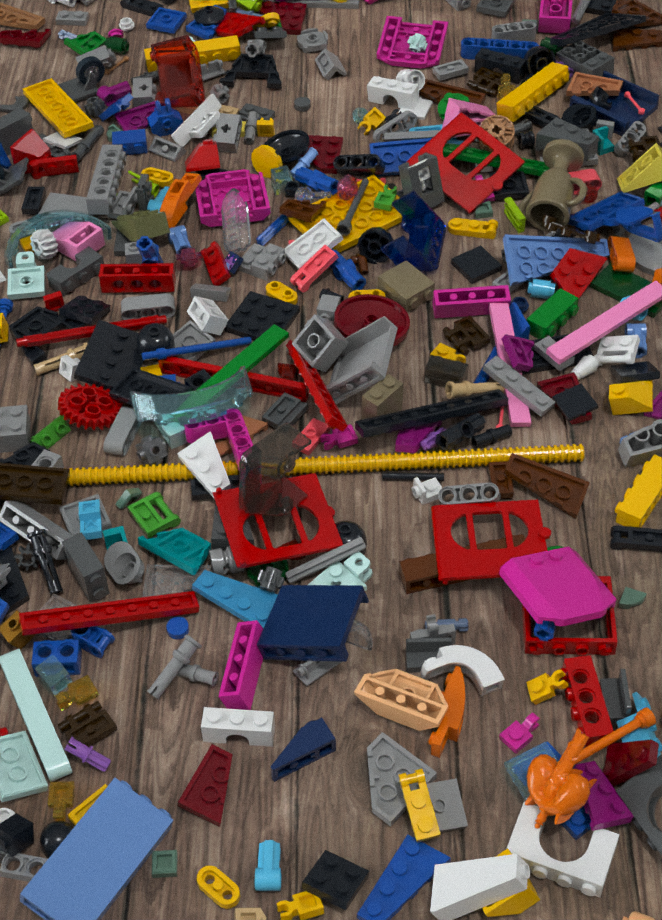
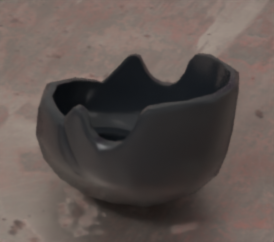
M597 86L590 94V103L608 111L612 108V102H607L609 95L601 87Z
M53 821L43 828L40 836V846L46 858L49 859L74 828L71 823Z

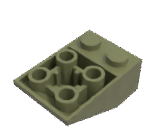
M158 209L132 212L130 215L117 216V220L111 221L112 225L131 242H137L141 236L153 238L170 233L166 213L158 212Z

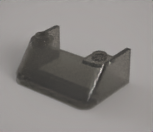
M286 422L247 449L239 462V508L249 514L284 516L288 515L294 507L308 498V494L283 477V475L294 469L296 454L310 445L311 440Z

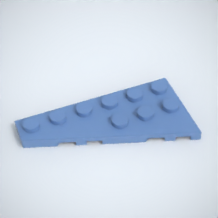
M505 234L503 237L510 286L550 275L569 248L606 258L610 255L607 239H601L600 242L596 241L595 244L586 242L585 238Z

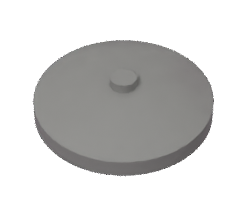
M653 224L646 225L648 227L654 228ZM631 233L629 240L636 259L635 267L644 273L654 276L655 270L662 268V241L655 242Z

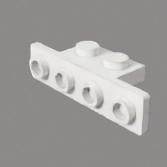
M210 94L171 135L176 144L184 147L191 138H203L208 134L209 129L216 125L217 119L219 120L220 118L218 110L221 108V104L216 96Z

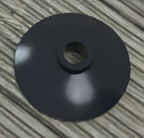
M205 6L194 13L195 21L202 25L217 24L225 16L224 11L215 6Z

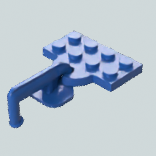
M622 191L570 215L568 223L585 231H596L597 228L603 225H621L629 233L655 242L662 241L661 212L653 213V209L644 206V198L623 193ZM652 217L654 228L641 224V220Z

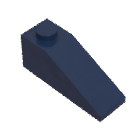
M322 717L309 721L305 726L301 727L270 766L274 782L336 751V738Z

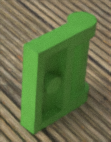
M154 492L127 506L128 512L148 538L170 527H177L181 523L179 516L174 514L163 501V496L160 492ZM153 504L158 506V508L165 515V519H162L160 517V515L153 508Z

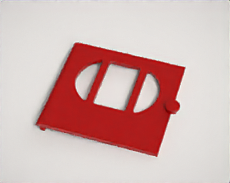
M462 112L406 161L410 167L418 163V156L426 152L437 156L443 193L469 214L494 191L502 189L503 183L525 163L522 158ZM460 134H471L448 157L444 158V146L451 138ZM475 139H479L491 148L493 152L466 176L451 165L450 162ZM500 157V167L493 176L484 180H472L494 158Z
M316 473L228 490H221L218 487L216 492H212L237 568H246L334 550L343 545L333 519L335 510L328 506ZM296 506L311 512L318 521L319 530L312 540L307 538ZM289 508L301 543L273 548L261 512ZM251 515L255 516L266 549L252 545L244 535L243 526Z
M538 499L434 505L431 507L438 579L444 585H447L448 581L502 578L499 575L500 567L511 558L547 551L546 539L550 538L551 530L543 527ZM501 514L507 548L478 550L473 515ZM509 514L520 518L528 529L527 538L517 547L513 544ZM463 516L466 517L469 550L458 545L451 535L452 526Z

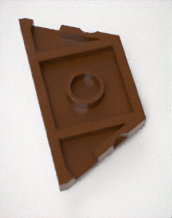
M616 0L613 6L612 13L646 15V22L633 25L634 27L662 24V14L638 0Z

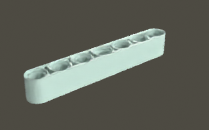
M18 648L1 655L0 665L50 783L73 773L20 649Z

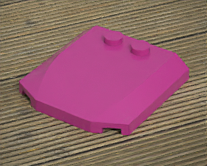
M387 16L376 53L377 59L391 66L419 69L439 65L448 30V22L433 20L432 25L402 22V17ZM415 33L425 36L426 43H428L426 50H422L420 53L411 51L407 43L409 37L415 35Z
M242 169L211 173L206 175L205 179L195 189L200 221L209 227L262 221L271 214L262 172H259V175L251 174L250 170Z
M569 546L511 558L500 567L499 575L537 624H542L543 620L554 621L555 626H567L602 618L610 607L613 608L616 604L617 599L577 551Z

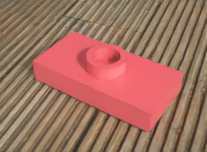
M313 418L292 442V448L309 456L321 442L320 436L328 433L330 427L324 422Z

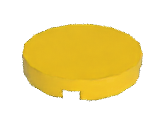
M260 145L252 152V164L258 173L262 172L263 177L274 178L282 170L280 155L277 156L274 148L268 145Z

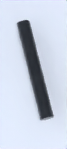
M383 472L382 480L413 481V478L418 477L420 481H427L436 477L438 481H444V473Z

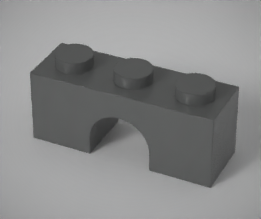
M88 246L75 255L77 267L66 268L60 264L47 272L49 287L56 292L61 291L64 297L99 274L100 265L104 264L102 255Z

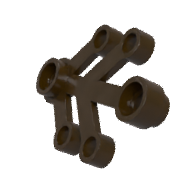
M548 214L543 216V225L548 230L557 232V229H561V235L571 237L572 234L578 235L581 238H585V241L591 244L601 240L599 238L600 234L591 230L580 232L576 227H567L556 223L557 217Z

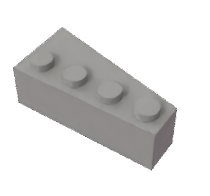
M658 419L650 426L643 427L622 439L618 452L625 467L644 463L647 460L650 461L654 454L662 457V419Z

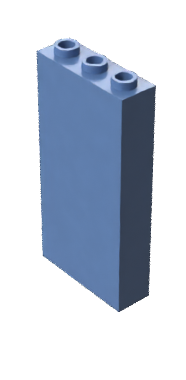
M114 778L20 893V902L44 920H101L150 857L152 851L156 849L170 831L173 824L171 815L166 810L158 809L152 805L151 800L145 795H138L134 792L126 781H119Z

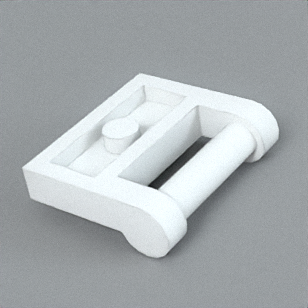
M638 335L602 337L597 354L594 357L597 359L599 366L609 363L634 364L640 338Z

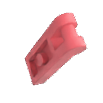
M324 245L292 275L290 282L294 286H298L302 293L308 291L310 285L339 258L338 255L327 245Z

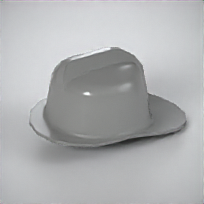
M123 541L111 545L106 551L104 565L114 581L122 585L134 584L136 582L142 583L141 577L145 567L133 547Z

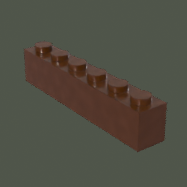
M524 534L512 535L515 547L525 541ZM505 538L476 544L478 550L507 548ZM467 545V546H465V547H463V548L469 550V549H470V545ZM436 553L399 561V576L406 594L446 586L438 579ZM451 580L448 581L447 585L464 582L468 580Z

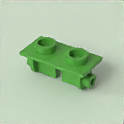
M60 415L58 418H55L35 436H32L30 443L35 442L46 449L54 445L71 431L67 421L64 420V416Z

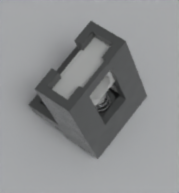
M427 152L418 156L419 162L410 167L408 162L398 166L403 189L398 191L397 195L415 210L416 215L423 214L426 210L437 207L438 204L445 201L437 156Z

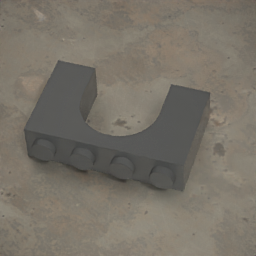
M662 755L657 757V764L632 777L617 789L616 792L633 814V823L640 831L644 830L648 835L646 839L648 844L654 851L658 850L662 855V831L655 819V808L662 797Z

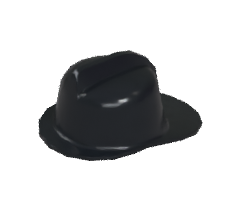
M575 104L564 111L561 119L579 128L591 130L593 127H596L597 123L596 108L592 105Z

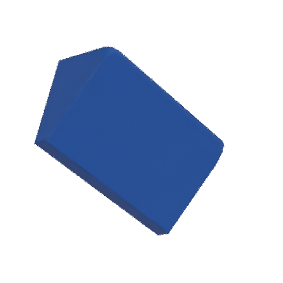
M512 302L509 309L514 335L529 339L530 326L517 303Z

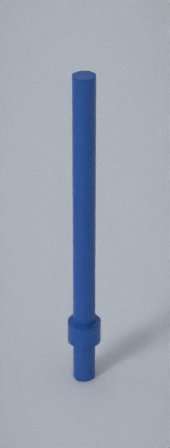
M250 337L170 349L157 348L156 351L142 353V359L157 358L162 360L169 356L249 345L252 341Z

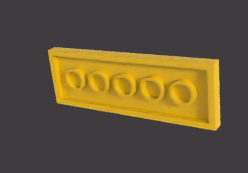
M52 78L23 88V94L63 138L72 137L94 127L93 121Z

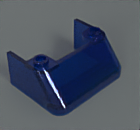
M413 190L392 202V206L403 216L401 225L403 230L409 234V240L403 235L382 246L381 250L394 262L395 266L407 260L419 271L432 272L439 267L446 226L443 220Z

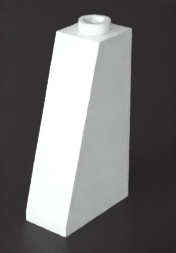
M518 854L436 864L434 867L430 912L438 920H453L527 889V879L530 878L529 865Z

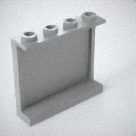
M385 316L345 338L349 344L336 359L330 383L326 386L335 404L385 378L398 329Z

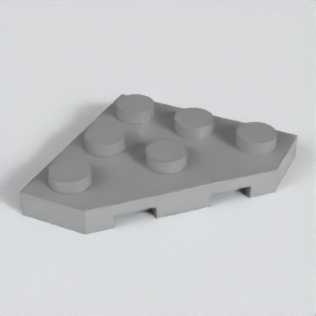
M382 732L367 747L372 813L391 827L407 810L398 774L406 773L408 775L415 773V770L423 769L426 783H432L437 778V772ZM418 783L409 784V787L418 785Z

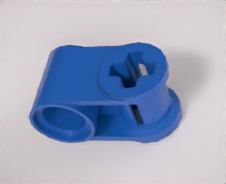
M98 626L71 629L72 639H79L81 649L97 658H102L107 646L115 641L114 636L108 630Z

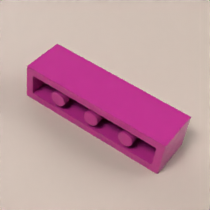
M508 285L434 290L432 300L434 318L490 315V303H508L509 306L511 303Z
M258 620L237 623L218 696L227 709L251 710L263 661V656L257 646L263 631Z

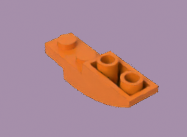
M185 173L181 179H175L169 187L159 211L166 213L169 228L175 227L188 209L186 201L201 182L200 174Z
M455 666L453 673H448L445 681L446 689L441 692L449 708L437 731H433L429 739L431 755L438 758L441 757L448 739L455 742L458 741L462 729L465 709V684L459 666Z

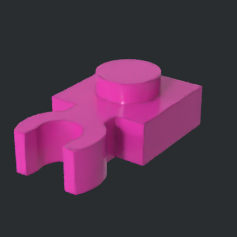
M349 424L343 432L335 428V430L332 429V434H322L320 441L321 443L325 442V450H330L335 445H338L340 449L357 444L358 437L352 425Z

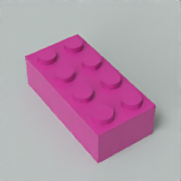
M541 0L538 32L562 33L569 30L573 0Z

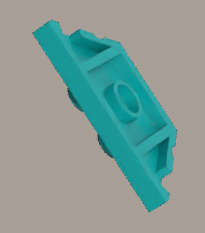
M183 527L171 531L158 532L155 538L146 539L144 535L138 537V545L193 576L198 572L209 555V550H212L210 542Z

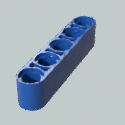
M468 37L461 40L460 55L464 59L475 60L476 54L481 48L523 59L525 53L530 48L539 45L531 41Z

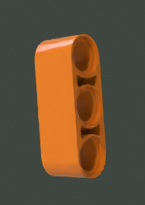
M609 236L607 243L613 270L633 273L636 259L629 238Z

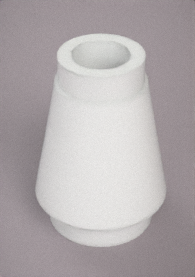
M592 355L584 356L570 373L575 372L579 381L596 372L599 363Z

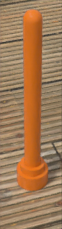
M647 707L638 711L634 720L582 749L574 765L638 728L648 729L655 725L656 718L653 712Z

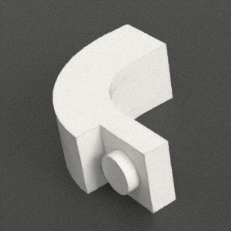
M450 645L439 648L437 657L427 659L420 671L422 678L428 680L440 674L452 672L455 666H459L462 674H465L473 681L480 696L501 689L505 680L498 666L486 654L463 645Z

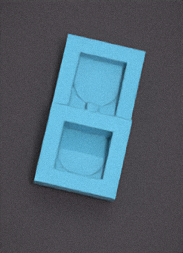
M100 500L79 502L80 533L82 532L86 540L103 538Z

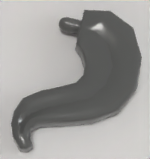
M15 96L16 102L12 105H0V111L10 113L20 107L24 110L28 107L29 100L26 96Z

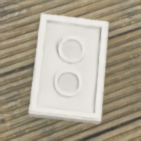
M324 218L285 248V254L299 270L324 245L332 249L344 239Z

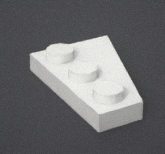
M211 431L177 453L178 458L213 498L212 492H216L218 487L224 490L231 488Z

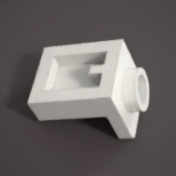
M418 477L413 478L411 490L413 496L416 499L418 498L422 505L439 499L438 493L442 486L436 477L421 482Z

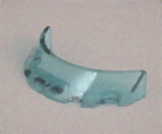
M59 209L40 213L23 222L12 233L5 248L4 258L8 268L12 269V256L19 250V239L40 229H48L74 220L90 221L102 228L107 239L110 240L112 239L111 227L90 214L76 210Z
M241 366L234 375L220 383L191 392L165 395L145 394L136 391L130 392L133 412L138 421H156L157 425L165 426L171 422L186 425L221 417L227 414L228 409H238L243 406V401L253 394L245 366Z

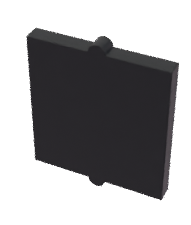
M582 383L569 389L566 388L565 391L552 396V399L569 421L580 416H586L587 413L599 408Z

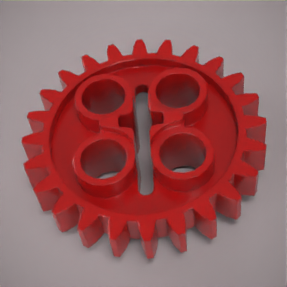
M78 383L77 387L70 385V389L65 388L64 392H61L58 399V410H60V415H64V420L70 419L69 424L77 423V428L82 425L85 430L88 427H91L93 430L99 427L103 430L104 426L110 428V425L113 424L122 407V403L110 397V389L103 390V386L96 388L95 384L91 387L87 383H85V386H81Z

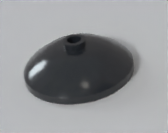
M287 130L272 136L264 145L274 148L276 150L275 153L277 156L280 155L284 165L294 162L303 156L310 145V139L304 131Z

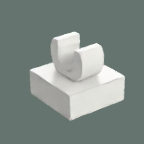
M68 355L61 356L59 373L70 382L76 381L74 373L80 359H72Z

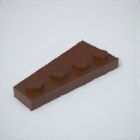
M623 28L613 31V52H618V49L625 48L626 51L632 50L633 47L646 49L650 45L662 47V30Z
M425 79L423 88L419 90V95L437 104L444 98L446 93L463 94L469 98L470 103L483 105L486 99L485 93Z
M514 453L511 454L504 471L506 475L574 519L577 518L590 484L588 481Z

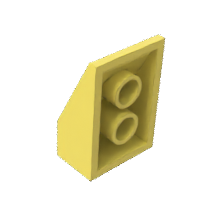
M657 143L617 178L623 193L662 181V148Z

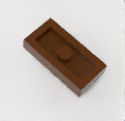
M508 461L489 462L490 483L496 484L501 499L513 498L512 478L504 473ZM492 491V498L496 494L495 491Z

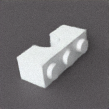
M373 76L367 84L369 102L384 104L391 95L397 100L398 108L414 110L420 101L419 86L417 84L379 76Z
M204 707L201 723L203 742L227 743V736L241 735L249 740V745L273 747L275 733L274 712Z

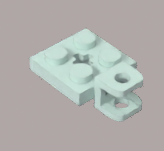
M32 251L19 252L16 256L17 268L8 269V299L45 296L44 265H36Z
M357 552L350 556L344 562V565L340 561L330 565L308 585H363L366 591L367 586L365 582L373 574L372 569L369 568L371 565L370 560L362 553Z

